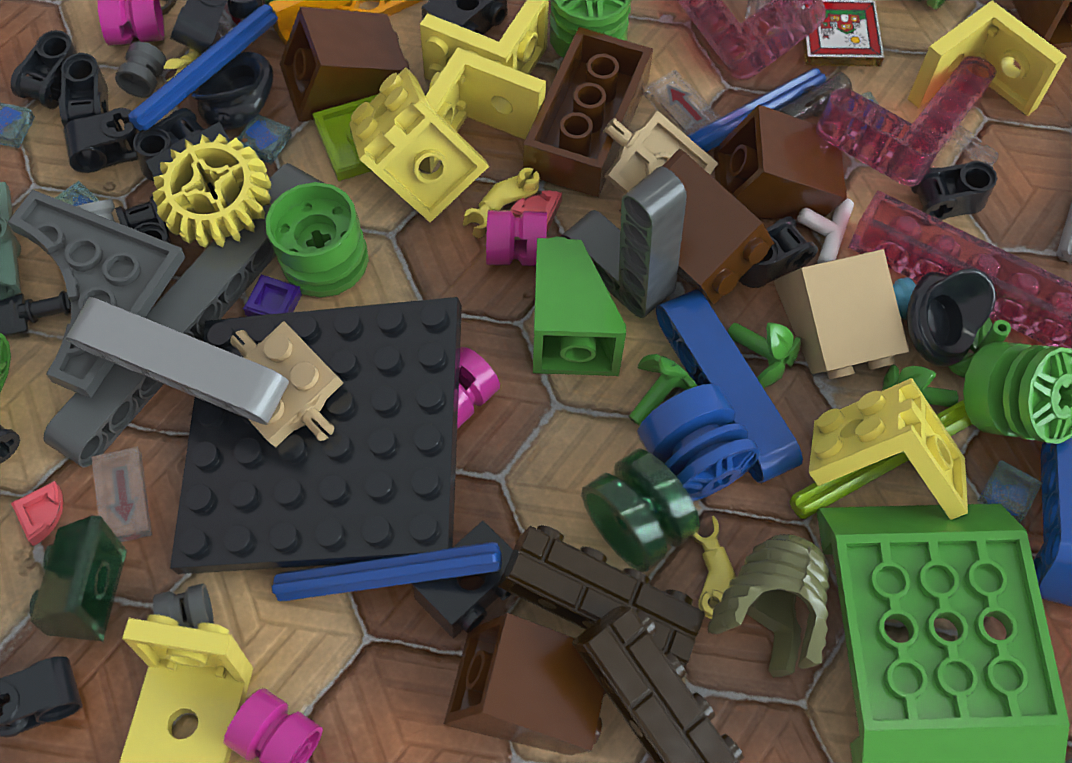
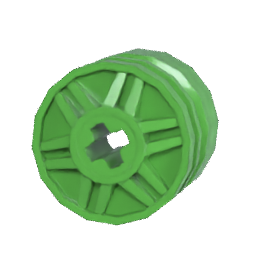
M550 0L549 35L550 43L555 52L562 58L565 57L578 27L627 41L628 17L632 0Z
M319 182L301 184L282 193L271 205L265 219L266 234L277 255V260L284 276L290 284L300 286L302 294L320 298L338 295L353 287L364 275L369 262L368 248L363 231L360 228L355 205L346 192L332 184Z
M999 341L983 346L972 358L965 375L963 396L965 411L971 423L985 433L1020 437L1046 443L1060 444L1072 437V349Z

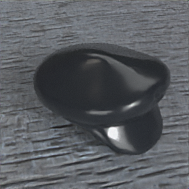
M240 52L204 82L197 91L191 94L192 98L197 100L201 118L209 126L220 122L224 130L237 129L251 122L261 112L267 101L273 83V68L267 58L259 53Z
M974 268L962 269L949 276L941 272H929L922 276L908 302L907 326L914 347L925 360L938 367H948L960 362L966 356L978 330L986 322L996 303V289L991 279L983 271Z

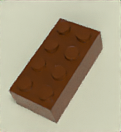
M578 27L523 144V169L533 168V173L536 171L539 173L540 180L599 198L606 182L604 175L613 165L621 147L603 130L613 118H616L625 128H629L649 81L653 48Z

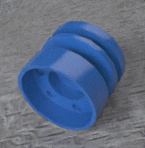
M715 384L699 385L668 399L654 409L642 421L637 430L638 438L651 460L659 464L665 463L661 469V477L665 483L671 484L670 492L678 503L695 502L722 490L742 477L760 458V450L753 440L748 439L746 427L739 423L731 424L735 419V410L722 389Z

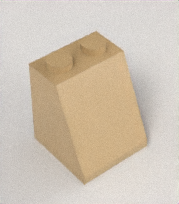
M884 249L802 267L774 280L776 290L796 337H801V350L811 374L827 371L828 379L855 374L853 368L855 364L867 362L869 370L895 364L893 355L909 352Z

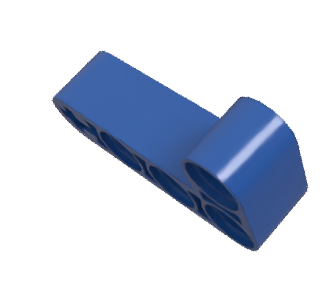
M1071 437L1060 444L1042 443L1040 460L1044 544L1033 560L1041 598L1072 607Z

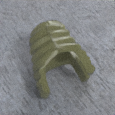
M789 534L773 536L755 546L752 554L745 558L738 577L730 580L729 588L724 591L721 602L713 608V617L708 623V633L718 635L742 624L746 614L774 633L768 671L773 678L788 676L795 671L798 649L802 642L800 637L802 629L797 621L795 607L796 596H798L809 610L798 667L805 669L821 664V652L826 644L825 636L828 631L825 622L828 618V611L825 606L827 604L826 591L830 588L827 580L830 571L826 565L824 554L812 542Z

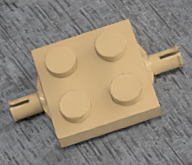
M658 110L652 112L642 127L633 133L618 122L616 118H613L603 130L604 133H607L622 146L618 158L604 177L624 194L657 167L663 166L679 148L686 152L709 174L718 164Z
M285 321L258 344L250 338L246 331H237L236 334L245 344L243 345L234 335L231 337L230 343L241 353L243 358L270 368L289 381L268 425L250 420V422L275 447L293 431L305 425L319 441L329 438L318 425L330 435L334 432V426L319 411L322 409L327 398L343 384L341 379Z

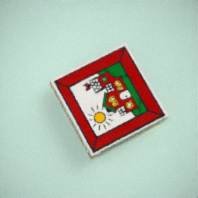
M875 0L800 1L798 9L806 66H881L884 54Z

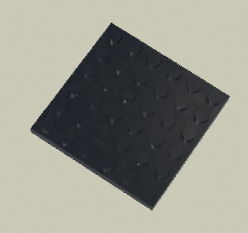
M458 297L205 321L203 342L240 357L243 356L230 343V339L234 335L243 345L245 344L236 334L237 331H246L250 338L258 344L285 321L341 379L343 384L327 398L322 409L319 411L334 426V432L330 435L318 425L329 438L319 441L305 425L293 431L277 447L268 442L248 418L194 397L170 569L177 574L325 566L453 548L462 305Z

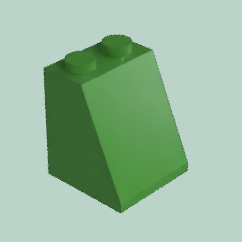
M565 237L537 238L533 373L619 376L626 337V324L582 240L567 239Z

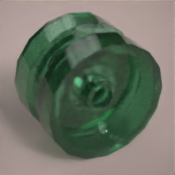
M641 448L631 451L616 462L614 475L607 472L600 474L582 488L581 496L585 509L599 533L620 558L640 572H647L662 561L668 551L667 545L671 547L681 546L699 530L698 512L690 495L679 479L661 460Z

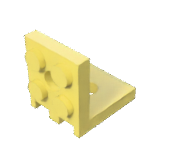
M526 0L500 41L427 13L420 23L424 78L431 81L436 72L441 73L457 48L530 75L547 49L549 0Z
M991 0L929 46L908 100L920 108L967 71H970L1028 116L1038 108L1067 56ZM1014 59L1019 63L1021 70L1014 65Z
M457 48L442 72H436L433 76L429 91L425 97L429 106L456 132H458L465 119L469 117L526 140L545 99L546 81ZM427 157L420 162L419 169L432 173L440 159Z
M405 67L399 74H391L382 83L379 89L380 93L370 103L364 102L358 106L351 116L352 121L349 125L359 160L431 223L489 165L465 139L429 106L418 79ZM427 157H436L441 160L438 170L431 174L419 171L420 162Z
M912 378L883 391L869 392L858 402L842 409L828 410L817 420H814L808 473L818 486L904 451L950 520L968 514L965 457Z
M153 614L148 615L147 621L128 618L122 639L148 665V669L120 763H229L232 749L224 744V736L235 714L245 702L253 667L233 636L228 634L229 630L227 628L212 623H199L197 629L178 626L179 622L175 619ZM182 714H195L198 718L195 732L185 739L174 738L172 734L174 721Z

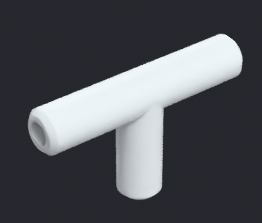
M849 198L835 208L832 220L807 207L803 208L798 215L799 223L826 237L818 258V264L836 260L854 206L853 201Z

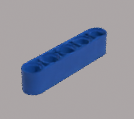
M695 289L657 305L656 316L659 326L689 376L695 381L697 386L715 384L722 389L735 410V419L731 424L739 423L744 425L748 430V439L753 440L758 446L760 458L748 470L752 478L757 483L762 484L802 465L803 456L797 440L702 292Z

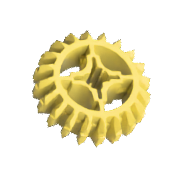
M220 133L214 142H210L209 138L202 134L200 144L193 145L185 139V150L180 153L171 149L173 161L160 162V170L163 175L153 177L154 185L157 188L152 193L153 200L158 206L157 213L161 220L166 222V226L171 233L180 235L183 241L190 244L197 240L198 244L204 248L208 246L212 239H214L218 246L223 248L225 238L229 236L240 242L241 235L239 232L244 228L254 232L255 225L252 220L265 219V211L262 206L271 204V197L268 193L271 189V181L266 174L267 169L264 162L257 157L255 151L250 146L244 148L242 142L238 141L237 138L228 143L226 138ZM209 182L214 187V191L218 196L217 200H215L211 194V191L207 185Z

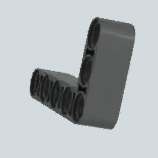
M662 166L657 167L622 197L621 230L600 212L591 210L561 235V237L567 239L582 240L607 290L637 317L645 318L676 289L687 199L686 190L682 182L672 171Z

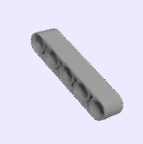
M88 297L66 336L67 341L88 353L264 425H268L289 384V381L284 376L270 368L93 297Z

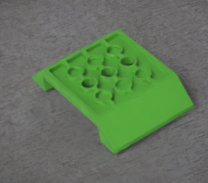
M1001 503L968 504V514L952 520L949 519L940 505L818 508L817 518L822 553L824 555L833 554L859 728V736L850 743L852 762L1065 763L1070 724L1027 530ZM984 617H994L1003 623L1006 629V638L1004 640L994 639L987 634L983 626ZM944 618L952 622L957 629V640L946 641L940 638L934 629V620ZM894 619L903 623L908 630V641L899 643L890 639L884 629L885 621Z

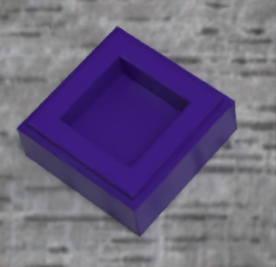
M261 274L243 308L245 315L249 317L293 312L302 296L300 286Z

